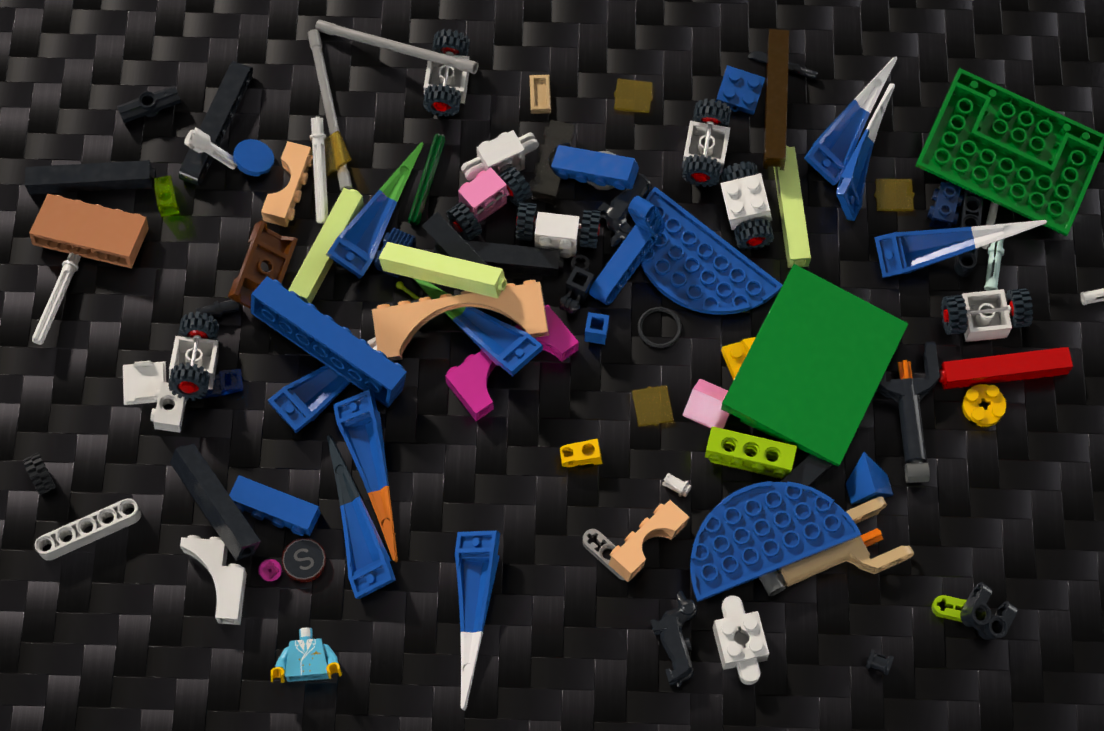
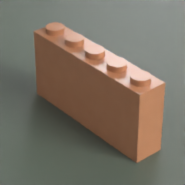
M47 194L29 234L32 245L64 253L73 252L81 257L132 268L149 228L147 218L140 214L127 213L120 209H110L99 204L93 205L81 200H72L60 195Z

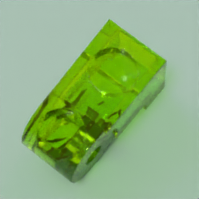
M171 175L154 178L157 206L161 217L179 214Z

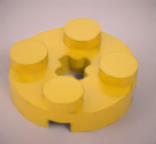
M979 384L971 387L966 392L962 402V411L969 421L972 420L974 423H977L976 425L980 427L995 425L1003 417L1006 409L1005 398L995 385ZM981 401H985L989 404L987 410H984L983 407H979Z

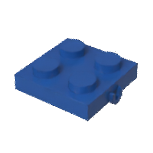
M727 65L715 102L720 100L722 101L721 104L726 103L733 112L739 110L754 115L765 78Z

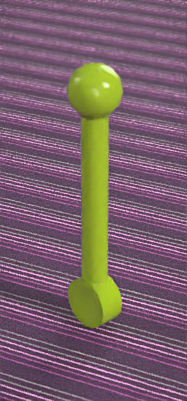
M398 281L396 283L397 289H402L415 300L419 299L417 295L404 286L403 282Z

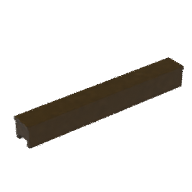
M769 29L763 169L772 166L780 167V170H784L789 30Z

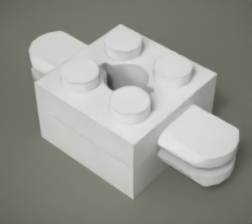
M514 130L508 133H501L491 141L482 142L477 147V158L464 163L461 166V170L469 181L475 179L478 173L483 170L486 171L490 167L498 175L510 166L515 167L517 171L525 169V154L536 150L539 143L531 132L519 138Z
M729 596L724 599L721 607L724 618L715 620L712 627L723 670L737 667L741 682L746 685H752L759 680L761 674L758 662L767 661L769 650L758 611L745 614L742 600L737 596Z

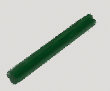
M435 134L408 218V222L412 225H419L445 143L444 135Z

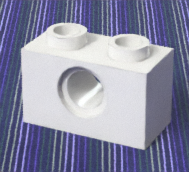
M161 382L160 389H156L154 401H157L156 409L152 408L150 421H153L154 429L180 433L187 400H184L185 397L178 398V394L173 395L172 391L169 390V383ZM166 404L174 405V408L171 410H165L163 407Z

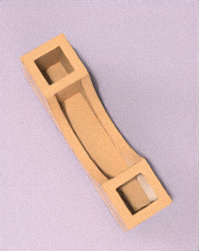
M289 141L286 143L281 162L283 168L291 175L290 181L283 190L267 194L261 211L263 221L287 227L289 220L292 221L294 218L296 202L299 203L301 199V187L307 182L308 168L313 166L311 147Z
M671 500L665 505L661 503L653 512L654 516L650 519L648 517L645 518L639 525L640 529L636 533L632 531L625 538V543L621 547L619 545L616 546L610 553L611 559L608 565L627 582L644 566L646 558L642 551V544L646 540L653 537H664L672 540L686 526L689 516Z

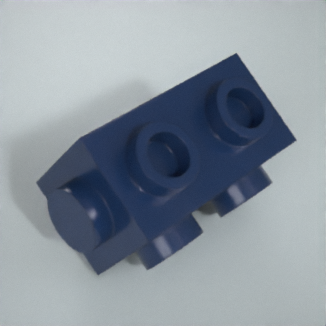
M941 182L939 189H934L932 200L935 201V204L930 206L927 218L931 219L930 227L949 229L952 224L956 225L959 216L956 208L961 206L963 195H960L961 187L951 182Z

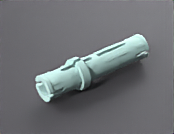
M1004 239L993 242L988 247L989 259L984 286L986 291L998 290L1001 257L1005 251L1003 249Z

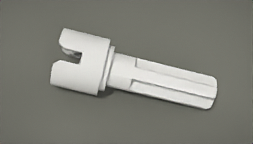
M195 127V130H190L184 143L198 153L205 152L233 170L238 166L234 163L232 155L212 143L210 136Z

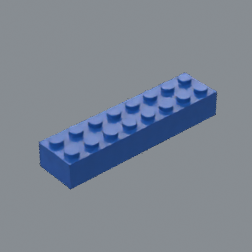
M267 276L251 294L252 315L361 390L373 391L375 399L387 408L402 392L407 373L403 366L399 363H393L387 359L383 352L371 348L364 339H358L352 335L348 328L339 326L333 318L320 313L313 304L304 302L298 294L285 289L278 280H272Z

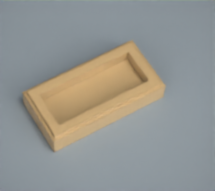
M530 75L531 114L551 113L550 75Z

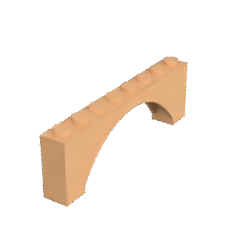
M527 280L523 282L524 284L516 286L514 283H509L506 285L505 290L501 291L498 298L462 291L461 295L456 296L443 294L438 299L424 297L420 298L419 302L411 303V301H401L395 306H390L389 304L378 305L377 309H372L377 351L383 352L390 361L402 360V354L407 344L423 325L439 314L464 307L484 308L500 313L518 324L533 338L548 336L549 330L541 283L536 282V280Z

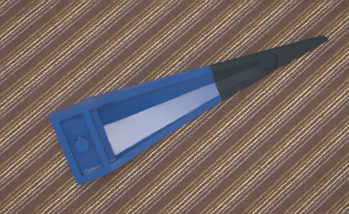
M327 435L342 515L348 578L355 598L361 599L396 581L390 564L391 559L331 435Z

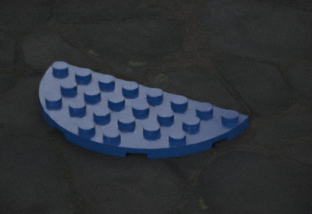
M654 187L645 200L657 207L665 222V228L640 264L652 284L667 298L693 311L714 315H727L756 308L773 298L781 290L783 285L658 188Z
M771 481L746 486L724 498L707 515L697 532L690 562L691 583L697 602L858 538L861 536V533L847 512L837 505L832 498L812 487L794 482Z

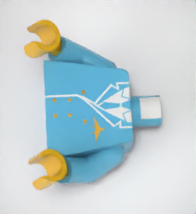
M312 628L299 629V640L289 642V647L284 648L276 662L275 668L271 670V682L279 677L281 678V683H284V674L287 682L332 679L331 675L333 673H339V677L342 676L338 658L330 646L323 644L321 639H313Z

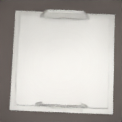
M139 361L134 364L123 365L124 405L157 402L154 401L156 389H160L161 382H166V361Z

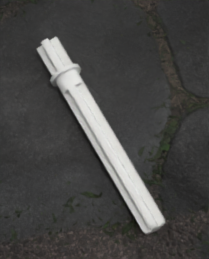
M315 117L311 118L312 134L310 139L312 140L316 221L317 223L324 224L328 218L324 145L326 135L324 134L323 118Z
M69 253L67 260H64L62 263L63 268L32 337V342L42 345L69 283L74 273L79 269L78 263L81 256L78 254Z

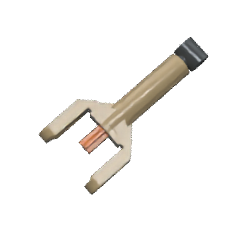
M881 496L846 512L857 524L879 514L887 506V503ZM876 528L858 538L759 578L768 596H774L782 592L786 586L789 587L845 561L854 564L861 570L877 574L908 560L914 555V552L910 546H899L870 559V553L866 547L883 540L881 531Z

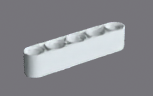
M121 500L40 536L35 541V549L44 560H53L138 522L141 518V510L134 500ZM134 508L133 513L125 515L127 509ZM108 517H114L111 523H104ZM93 526L91 532L84 533L86 527ZM73 535L69 542H63L66 536ZM52 544L50 550L42 551L45 545Z

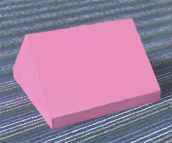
M699 379L691 392L683 416L709 428L713 426L724 429L730 414L721 410V406L728 390Z

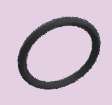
M651 308L642 314L639 319V336L651 347H669L678 341L681 336V321L678 315L668 308ZM657 311L670 314L678 325L676 336L664 344H656L649 341L642 331V323L645 317Z

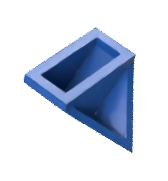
M863 452L845 484L851 505L870 501L881 496L883 498L893 496L888 475Z

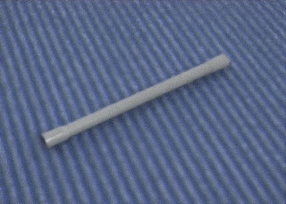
M318 20L315 25L316 30L325 34L344 37L454 67L475 74L478 70V62L452 57L338 26L323 20Z
M313 29L308 32V38L313 52L328 123L340 190L342 191L343 188L350 190L353 187L341 141L322 51L320 32Z

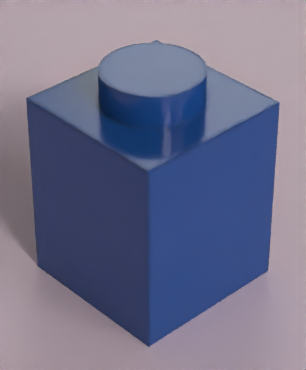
M588 312L585 342L605 345L609 315Z

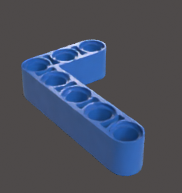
M640 196L634 197L628 207V212L636 225L589 290V295L605 305H610L665 228V222L657 207Z

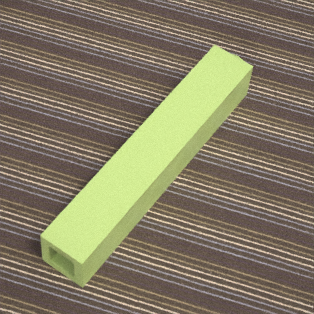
M786 146L784 170H780V167H774L787 266L792 268L793 264H796L800 267H808L811 255L795 147Z
M343 188L288 290L298 294L300 299L306 303L313 301L333 263V260L326 256V253L335 239L361 211L364 205L363 196L357 190Z
M387 242L379 256L382 270L385 272L498 298L501 291H504L507 285V279L501 268Z

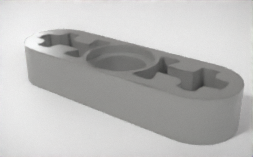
M587 530L583 535V546L619 579L625 580L608 565L610 560L605 559L602 555L604 550H613L616 546L598 530ZM589 536L591 538H593L594 536L597 537L596 542L601 546L599 552L596 551L598 550V546L594 542H592L591 544L588 543Z

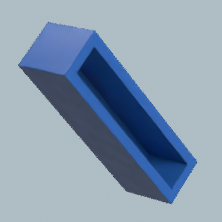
M558 145L551 165L558 178H572L581 183H586L587 181L594 182L599 186L610 185L620 190H625V188L633 189L639 170L635 158Z
M240 475L229 494L241 513L247 511L258 520H270L274 526L279 528L285 526L299 536L304 534L310 536L321 514L317 505Z

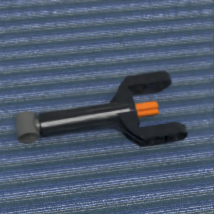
M925 342L923 361L926 380L925 378H912L911 362L903 360L898 362L900 379H891L890 382H887L885 372L877 388V391L885 397L895 400L899 406L906 463V483L929 482L930 480L928 462L924 463L927 460L920 401L937 385L940 378L935 342Z

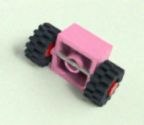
M510 166L499 175L490 167L488 170L478 173L474 180L466 182L458 190L459 203L446 212L449 223L452 224L453 229L464 240L471 241L482 233L479 223L507 204V198L510 199L511 203L519 206L520 202H525L532 197L531 188L528 186V182L524 180V176H521V173L515 167Z

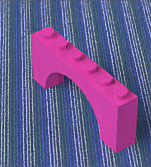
M547 305L545 306L549 335L536 337L535 339L543 345L544 351L555 355L562 362L578 351L579 342L550 306ZM518 324L515 325V328L524 331ZM482 350L475 355H469L464 360V363L458 367H452L445 375L446 384L476 421L494 409L493 401L488 394L487 382L496 364Z

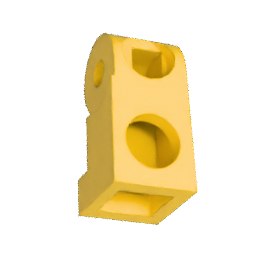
M598 439L560 447L563 467H574L591 463L594 465L602 464Z

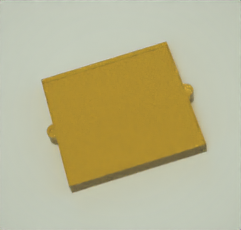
M618 79L617 88L614 92V109L649 113L650 100L653 99L651 95L652 82Z
M338 130L324 140L326 177L336 170L339 171L340 167L351 160Z
M912 179L875 180L876 192L874 197L877 200V211L914 210L913 197L915 193L912 192Z
M667 385L653 388L648 386L646 389L632 391L638 426L652 424L657 426L659 423L672 422L674 420Z

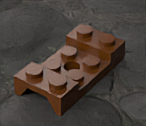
M263 220L256 223L248 241L251 244L239 276L233 281L228 298L251 309V294L267 276L272 280L275 279L282 283L298 239L277 234L268 229L266 222ZM262 262L268 265V272H264L261 269Z

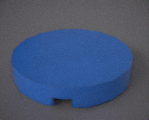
M249 139L238 143L235 147L233 161L238 165L237 168L241 172L250 176H260L271 170L274 164V155L265 143Z

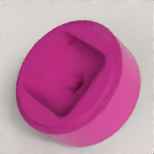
M267 559L259 565L258 572L263 580L275 581L280 577L282 568L278 561Z

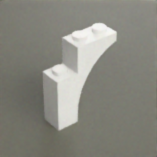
M189 535L188 538L181 537L180 547L182 551L202 563L213 578L217 596L215 618L218 624L240 625L247 577L245 568L239 564H228L226 566L228 548L220 537H210V539H201V537L196 535Z

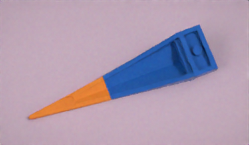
M367 390L333 404L337 425L369 495L392 560L397 562L398 556L380 412L377 410L374 392Z

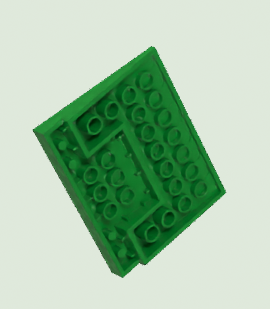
M959 68L915 166L1030 220H1046L1047 223L1043 226L1067 236L1104 150V134Z
M793 264L722 402L721 410L740 418L741 423L787 444L795 445L798 449L839 467L903 337L908 323Z

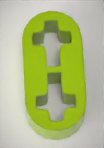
M940 595L933 601L932 611L938 617L962 622L960 609H962L967 600ZM940 602H945L944 605L950 608H945L944 611H941L940 606L937 605Z

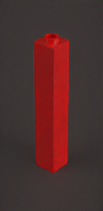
M1069 347L947 361L942 363L939 370V382H942L943 389H951L979 384L1067 375L1071 371L1073 364Z

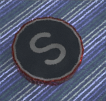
M307 538L294 540L286 547L282 556V564L286 574L291 579L300 582H309L318 578L324 571L327 560L322 546L318 542Z

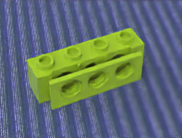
M712 426L705 458H709L712 463L782 479L792 471L797 446Z

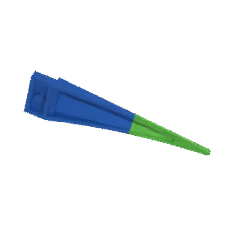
M423 142L416 147L340 233L326 253V256L359 278L364 275L374 259L392 213L422 149Z
M412 278L432 299H438L440 295L448 294L427 281ZM474 307L457 308L445 312L497 366L502 367L511 376H514L543 350V345L527 332L504 323Z

